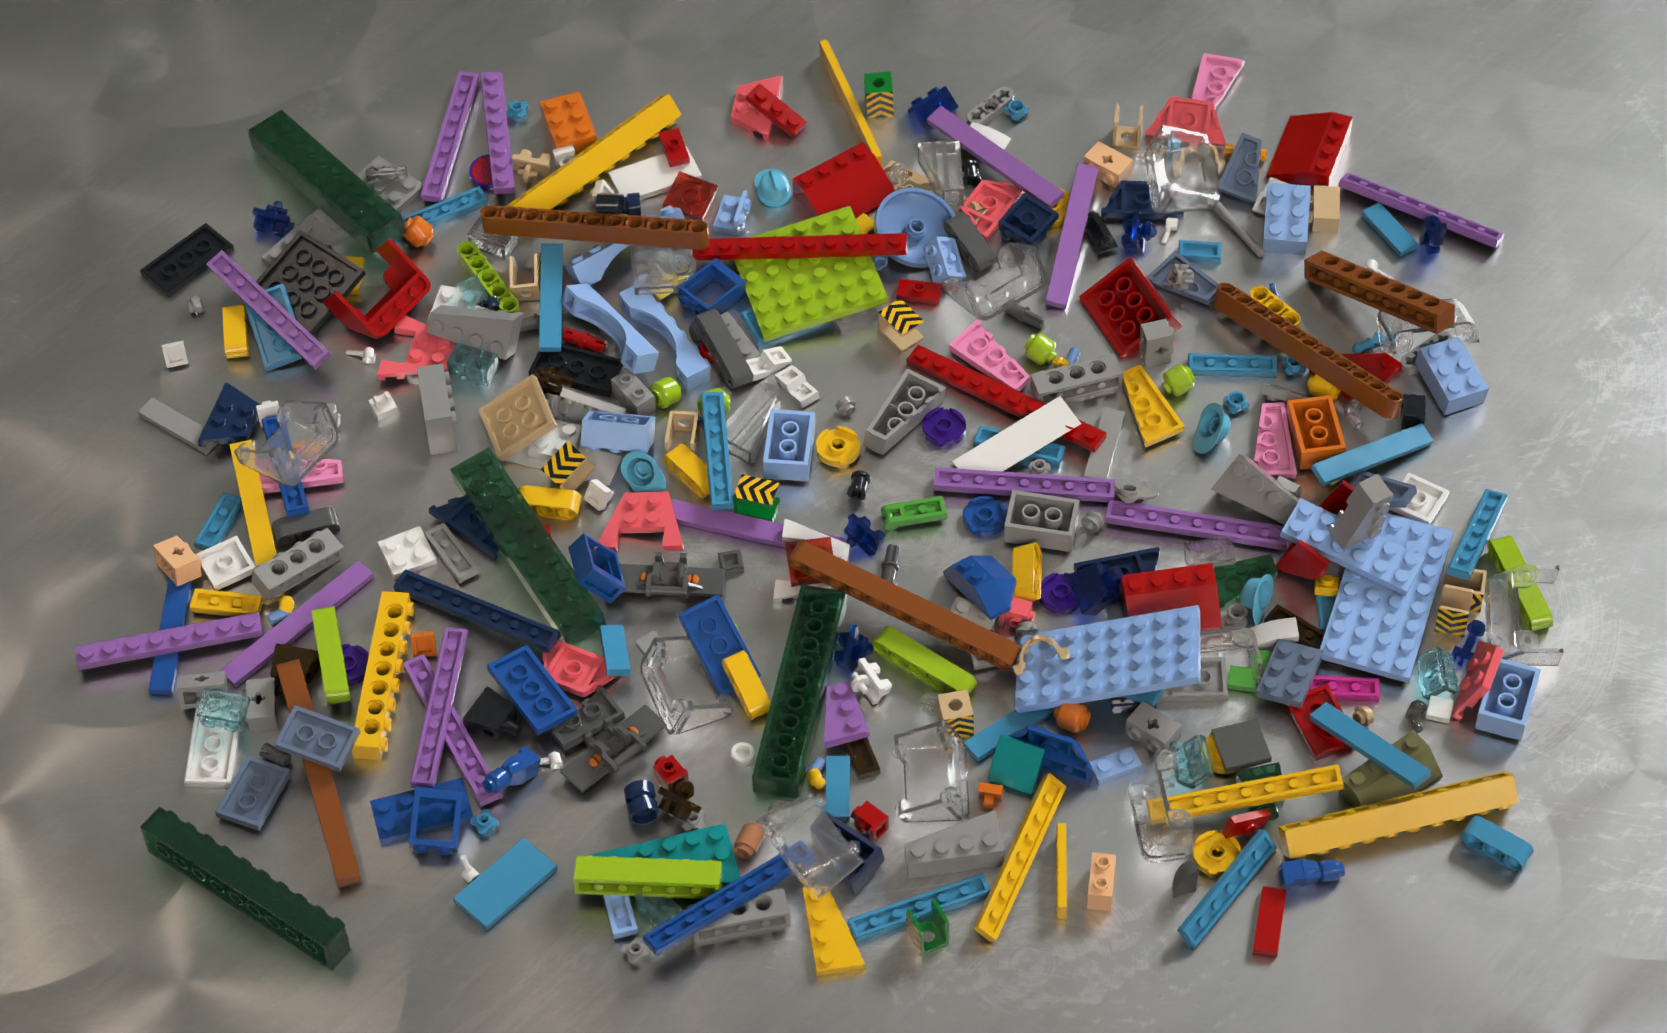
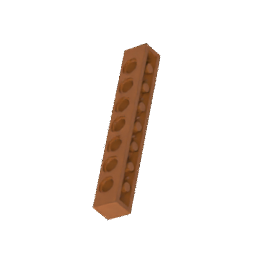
M1320 251L1304 260V278L1435 334L1455 325L1454 304L1325 251Z

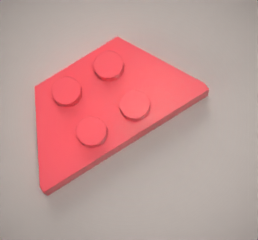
M782 76L739 85L731 113V122L738 126H743L751 133L756 131L763 135V139L769 140L773 122L748 103L745 98L759 83L779 98Z
M1171 96L1166 102L1165 107L1158 113L1152 125L1145 132V136L1165 139L1173 131L1174 136L1179 137L1180 141H1207L1215 146L1225 147L1226 145L1214 104L1211 101Z
M982 180L960 207V210L970 218L983 238L988 242L999 228L998 221L1025 192L1016 185H1009V181L994 182ZM971 201H974L989 210L982 214L968 208V205ZM971 214L979 217L980 219L976 222V220L971 216Z
M558 640L550 653L545 651L542 653L543 666L559 687L564 691L583 698L596 691L600 685L603 686L617 677L606 675L604 657Z
M1478 641L1473 657L1466 666L1468 670L1466 676L1459 685L1461 690L1451 714L1453 718L1458 721L1461 720L1465 707L1469 706L1472 708L1490 690L1504 650L1495 645Z

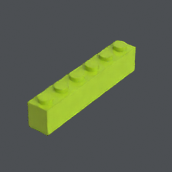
M591 855L576 856L573 878L575 894L705 899L722 888V861L647 859L640 857L621 858L616 856L595 857Z

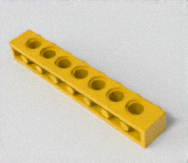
M382 591L354 726L360 728V735L352 748L353 758L382 760L383 751H387L388 748L386 734L387 731H391L392 718H390V714L395 711L396 699L394 694L395 692L398 693L400 684L397 678L398 673L403 671L402 654H406L407 640L405 638L406 635L410 634L411 630L409 617L414 615V602H411L409 593Z

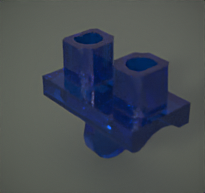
M276 200L273 205L267 204L266 210L256 207L253 209L252 213L255 216L253 227L257 231L266 232L268 225L272 224L274 226L271 232L276 236L284 237L288 229L293 230L295 223L290 221L289 216H286L288 210L283 208L281 201Z
M1140 210L1133 211V218L1123 220L1125 233L1132 234L1122 236V245L1125 250L1135 248L1137 254L1144 253L1145 240L1149 241L1157 235V227L1151 221L1145 222L1141 220Z
M1427 216L1422 222L1423 230L1419 238V244L1425 245L1426 254H1438L1440 252V245L1444 243L1443 237L1447 230V224H1441L1440 220L1435 216Z
M854 513L849 515L848 524L844 529V533L848 536L846 543L850 547L858 545L870 557L875 555L878 546L884 542L885 534L881 530L873 531L870 528V520L866 516L858 518Z
M851 625L849 632H841L839 634V645L841 648H845V650L835 651L834 661L837 666H847L850 672H853L858 667V659L871 655L874 650V646L869 642V638L864 637V635L858 632V625Z

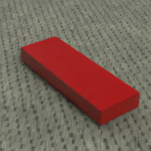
M1262 886L1253 953L1277 957L1286 889Z

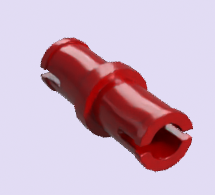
M569 327L564 328L561 337L563 341L579 345V348H589L600 353H604V349L607 346V340L591 336L589 332L584 331L582 333Z

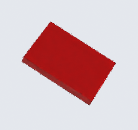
M1328 684L1309 690L1302 708L1286 705L1315 761L1351 748L1310 721V714L1325 702L1343 713Z

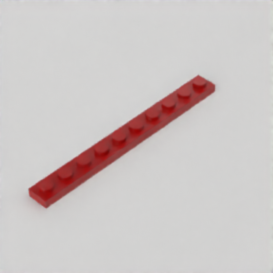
M907 233L709 238V246L699 250L693 249L692 257L693 261H709L715 258L718 260L897 256L907 255L908 236Z
M917 345L906 359L907 365L1021 419L1046 405L920 345ZM1079 420L1081 424L1075 428L1066 426L1072 430L1062 435V438L1094 453L1106 439L1105 431Z

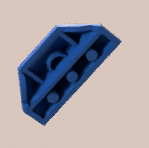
M970 555L943 571V575L990 620L1011 610L1016 578L992 556Z
M1031 725L1008 735L1046 748L1041 768L1089 784L1091 783L1093 767L1077 740Z

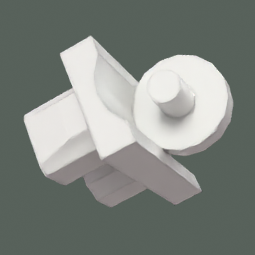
M865 658L858 659V667L851 675L853 681L850 683V687L854 692L861 691L865 694L872 705L878 704L882 696L889 694L892 684L888 679L880 680L878 678L881 671L876 662L868 663Z

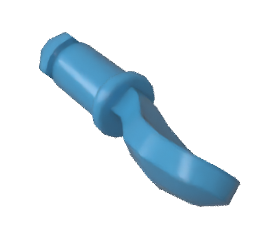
M1378 330L1372 339L1367 338L1363 342L1354 344L1352 351L1354 353H1361L1368 348H1373L1374 345L1384 344L1389 341L1391 335L1386 330Z

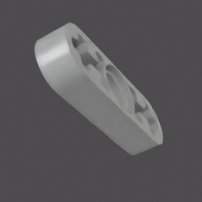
M1009 87L997 89L967 113V124L969 126L972 122L985 126L1003 113L1004 108L1014 100V91ZM987 106H993L996 109L993 111H988L985 108Z
M1440 332L1406 353L1401 358V372L1406 375L1417 374L1419 370L1414 362L1419 349L1452 339V336L1446 332Z

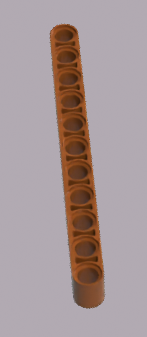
M494 205L485 206L480 210L483 231L487 234L697 250L704 249L710 244L708 225L701 220Z
M1229 283L1218 284L1213 301V307L1381 417L1391 420L1398 417L1403 401V395L1234 285Z
M799 541L787 559L788 564L792 568L979 659L987 661L1000 669L1010 670L1021 652L1020 646L1015 642L808 542Z
M299 659L276 665L289 714L295 705L314 712ZM302 758L338 888L360 883L362 879L331 769Z

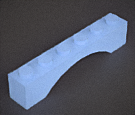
M672 206L662 208L660 214L656 216H648L685 219L681 208ZM604 243L601 246L597 244L590 247L588 253L584 255L578 254L570 258L571 262L565 264V267L573 285L583 283L592 285L601 280L612 259L630 244Z
M640 282L619 293L620 307L631 321L642 323L655 329L669 341L676 354V376L687 391L711 380V365L706 358H702L697 346L689 342L684 330L680 331L675 319L667 315L661 302H657L654 299V295L649 288L646 289Z
M588 283L566 286L562 305L573 316L596 325L611 336L620 349L621 363L632 374L654 371L659 352Z

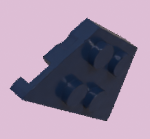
M1121 181L1117 186V190L1110 196L1106 207L1101 209V217L1162 220L1178 218V220H1183L1184 212L1176 205V199L1169 193L1165 182Z
M225 383L198 439V446L206 447L207 442L219 441V444L222 445L249 440L259 418L256 406L260 404L229 383Z
M476 491L466 493L462 497L450 499L445 505L439 507L433 505L429 508V514L440 522H444L446 526L494 560L497 559L509 521L507 513Z
M1155 547L1074 563L1073 569L1105 601L1121 598L1119 589L1121 575L1156 571L1160 548Z

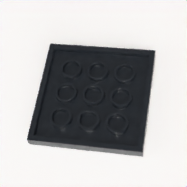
M300 230L256 280V283L264 290L283 283L296 320L311 335H314L332 314L322 302L335 291H338L346 298L366 275V272L361 267Z

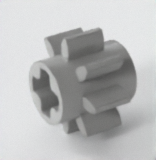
M1173 264V268L1168 271L1167 280L1173 285L1172 289L1188 290V285L1193 283L1194 273L1191 269H1188V264Z
M548 395L546 400L555 420L560 421L561 417L567 415L569 404H564L563 397L559 395Z

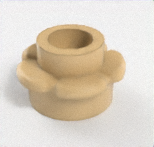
M1357 706L1354 709L1353 720L1365 728L1374 722V714L1368 706Z

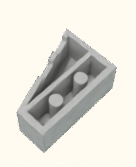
M1378 474L1357 484L1346 501L1348 507L1344 512L1343 510L1339 511L1337 514L1339 520L1328 528V531L1342 550L1369 537L1375 538L1382 531L1393 493Z

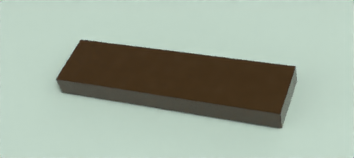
M1277 604L1264 619L1265 623L1296 617L1299 641L1295 643L1320 649L1325 632ZM1327 661L1340 670L1344 667V665Z

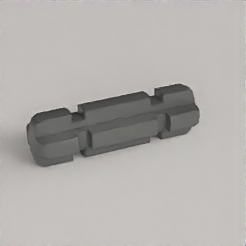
M404 165L397 166L398 168L393 166L377 168V170H374V168L366 169L367 181H376L377 178L379 180L396 179L398 176L399 178H406L408 175L407 167Z

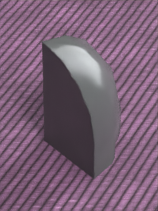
M1191 860L1181 864L1174 874L1172 883L1174 898L1196 891L1198 869Z

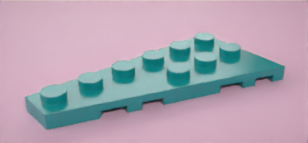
M725 823L590 854L595 857L616 856L621 858L640 857L647 859L722 861V885H728L741 877Z

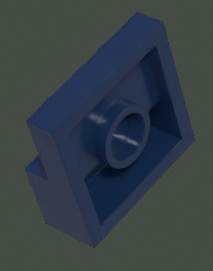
M1024 193L998 221L1000 235L1006 240H1015L1020 249L1024 251L1029 249L1033 252L1046 238V232L1058 220L1059 214Z

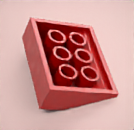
M1335 112L1290 116L1266 178L1270 179L1272 177L1292 185L1311 186V190H1314V185L1331 186L1351 134L1353 117Z
M863 142L792 178L793 196L812 217L850 206L856 219L863 213L867 215L877 210L881 202L889 194L896 191L875 155Z
M1131 257L1127 258L1079 296L1121 358L1139 351L1141 324L1166 319L1169 327H1173L1174 332L1182 327L1141 267Z
M1212 563L1121 575L1119 589L1125 618L1198 605L1200 609V640L1223 637L1217 583Z

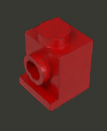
M673 755L669 757L661 756L655 761L653 775L663 788L675 793V785L681 780L689 781L688 771L680 765Z
M867 800L861 806H857L851 813L856 829L862 834H867L869 840L873 843L889 829V816Z

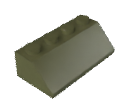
M1414 730L1392 744L1431 770V777L1415 790L1371 760H1368L1342 778L1344 789L1339 790V795L1352 808L1423 791L1443 776L1430 746Z

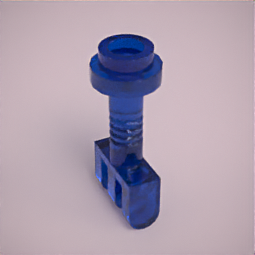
M1473 620L1468 624L1467 631L1469 635L1463 648L1454 647L1449 662L1454 663L1456 657L1459 656L1457 665L1463 666L1466 659L1470 660L1473 657L1474 653L1471 651L1474 643L1486 631L1485 624L1479 620Z

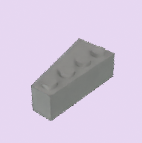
M440 305L430 312L426 333L506 360L516 352L523 313H507L501 310L486 311V309L479 308L474 310L467 309V307Z
M443 363L417 367L430 455L457 451L453 425L457 424L449 371L444 372Z
M907 368L867 428L863 446L884 455L923 421L927 413L938 408L943 403L946 387Z
M1238 454L1211 488L1282 524H1286L1299 501L1295 495L1247 455Z
M996 810L905 844V863L909 879L1002 866L1004 862V846Z

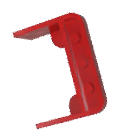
M391 238L375 250L390 265L384 271L383 280L391 290L370 311L364 315L359 309L352 307L338 291H335L322 302L345 327L375 339L385 336L431 288L429 279Z
M1343 480L1318 507L1335 515L1341 510L1344 512L1348 507L1346 501L1355 488ZM1300 540L1297 544L1293 542L1290 544L1275 567L1284 573L1314 580L1316 577L1321 579L1328 570L1327 566L1330 562L1304 541Z

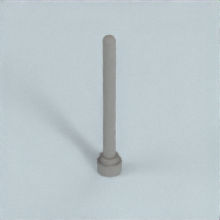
M1208 182L1198 185L1195 189L1197 197L1200 200L1208 201L1258 257H1262L1264 250L1214 196L1212 186Z

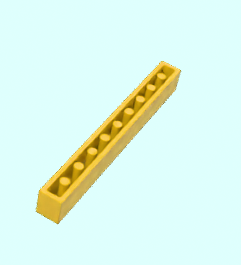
M669 93L658 96L506 206L551 210L556 205L559 207L568 201L567 197L571 194L576 195L583 191V186L598 180L600 173L612 170L615 167L614 163L618 160L621 162L631 156L629 152L644 147L647 139L656 138L659 136L661 129L674 125L677 122L676 119L682 115Z
M1502 771L1278 826L1283 854L1292 860L1305 859L1308 854L1322 855L1328 853L1329 849L1337 847L1338 849H1347L1357 842L1363 844L1375 841V838L1381 836L1391 838L1397 836L1398 832H1416L1426 825L1430 827L1440 826L1443 824V821L1450 819L1452 821H1461L1466 819L1467 815H1485L1489 813V810L1495 808L1498 810L1509 809L1511 804L1519 803L1514 775L1507 771Z

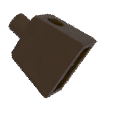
M276 643L270 676L275 678L278 688L276 694L278 697L285 699L276 665L299 659L308 688L320 668L317 650Z

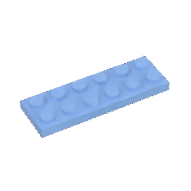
M1300 498L1283 527L1280 537L1295 544L1302 540L1324 558L1406 596L1426 557L1380 535L1375 538L1369 537L1342 550L1328 531L1329 526L1336 524L1339 520L1337 515Z

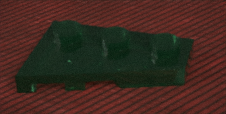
M1271 554L1213 566L1220 609L1232 599L1237 600L1240 598V593L1249 579L1262 578L1266 574L1271 575L1273 579L1277 578L1278 571Z

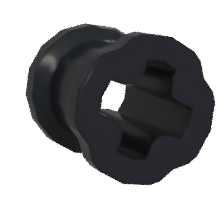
M967 160L962 163L961 167L964 173L962 184L967 188H975L981 182V177L979 176L980 163L976 160Z
M854 471L851 474L852 483L848 487L847 495L851 499L864 500L867 494L866 487L871 481V476L864 471Z

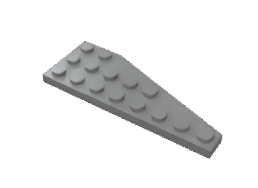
M377 156L261 256L262 262L270 266L300 230L325 246L330 245L332 247L359 234L360 230L372 225L374 227L380 224V220L386 217L391 219L421 195L424 184L410 175H407L406 178H399L398 176L396 179L379 180L377 178L376 181H367L366 169L374 168V170H377V168L394 166L382 157Z

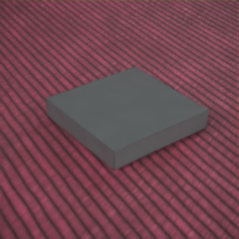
M1257 719L1211 729V735L1225 772L1271 762L1272 757Z

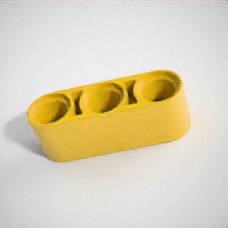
M1255 286L1251 289L1250 296L1300 328V315L1264 286Z
M245 305L223 306L226 359L249 357Z
M681 443L663 455V461L666 466L700 498H705L710 494L707 464L686 445Z
M523 485L518 488L514 510L521 515L574 520L578 516L582 496L573 490Z
M1037 542L1013 548L1012 575L1016 578L1013 596L1015 598L1027 601L1040 600L1042 553Z
M742 650L722 659L725 673L747 717L752 720L772 711L770 699L747 653Z

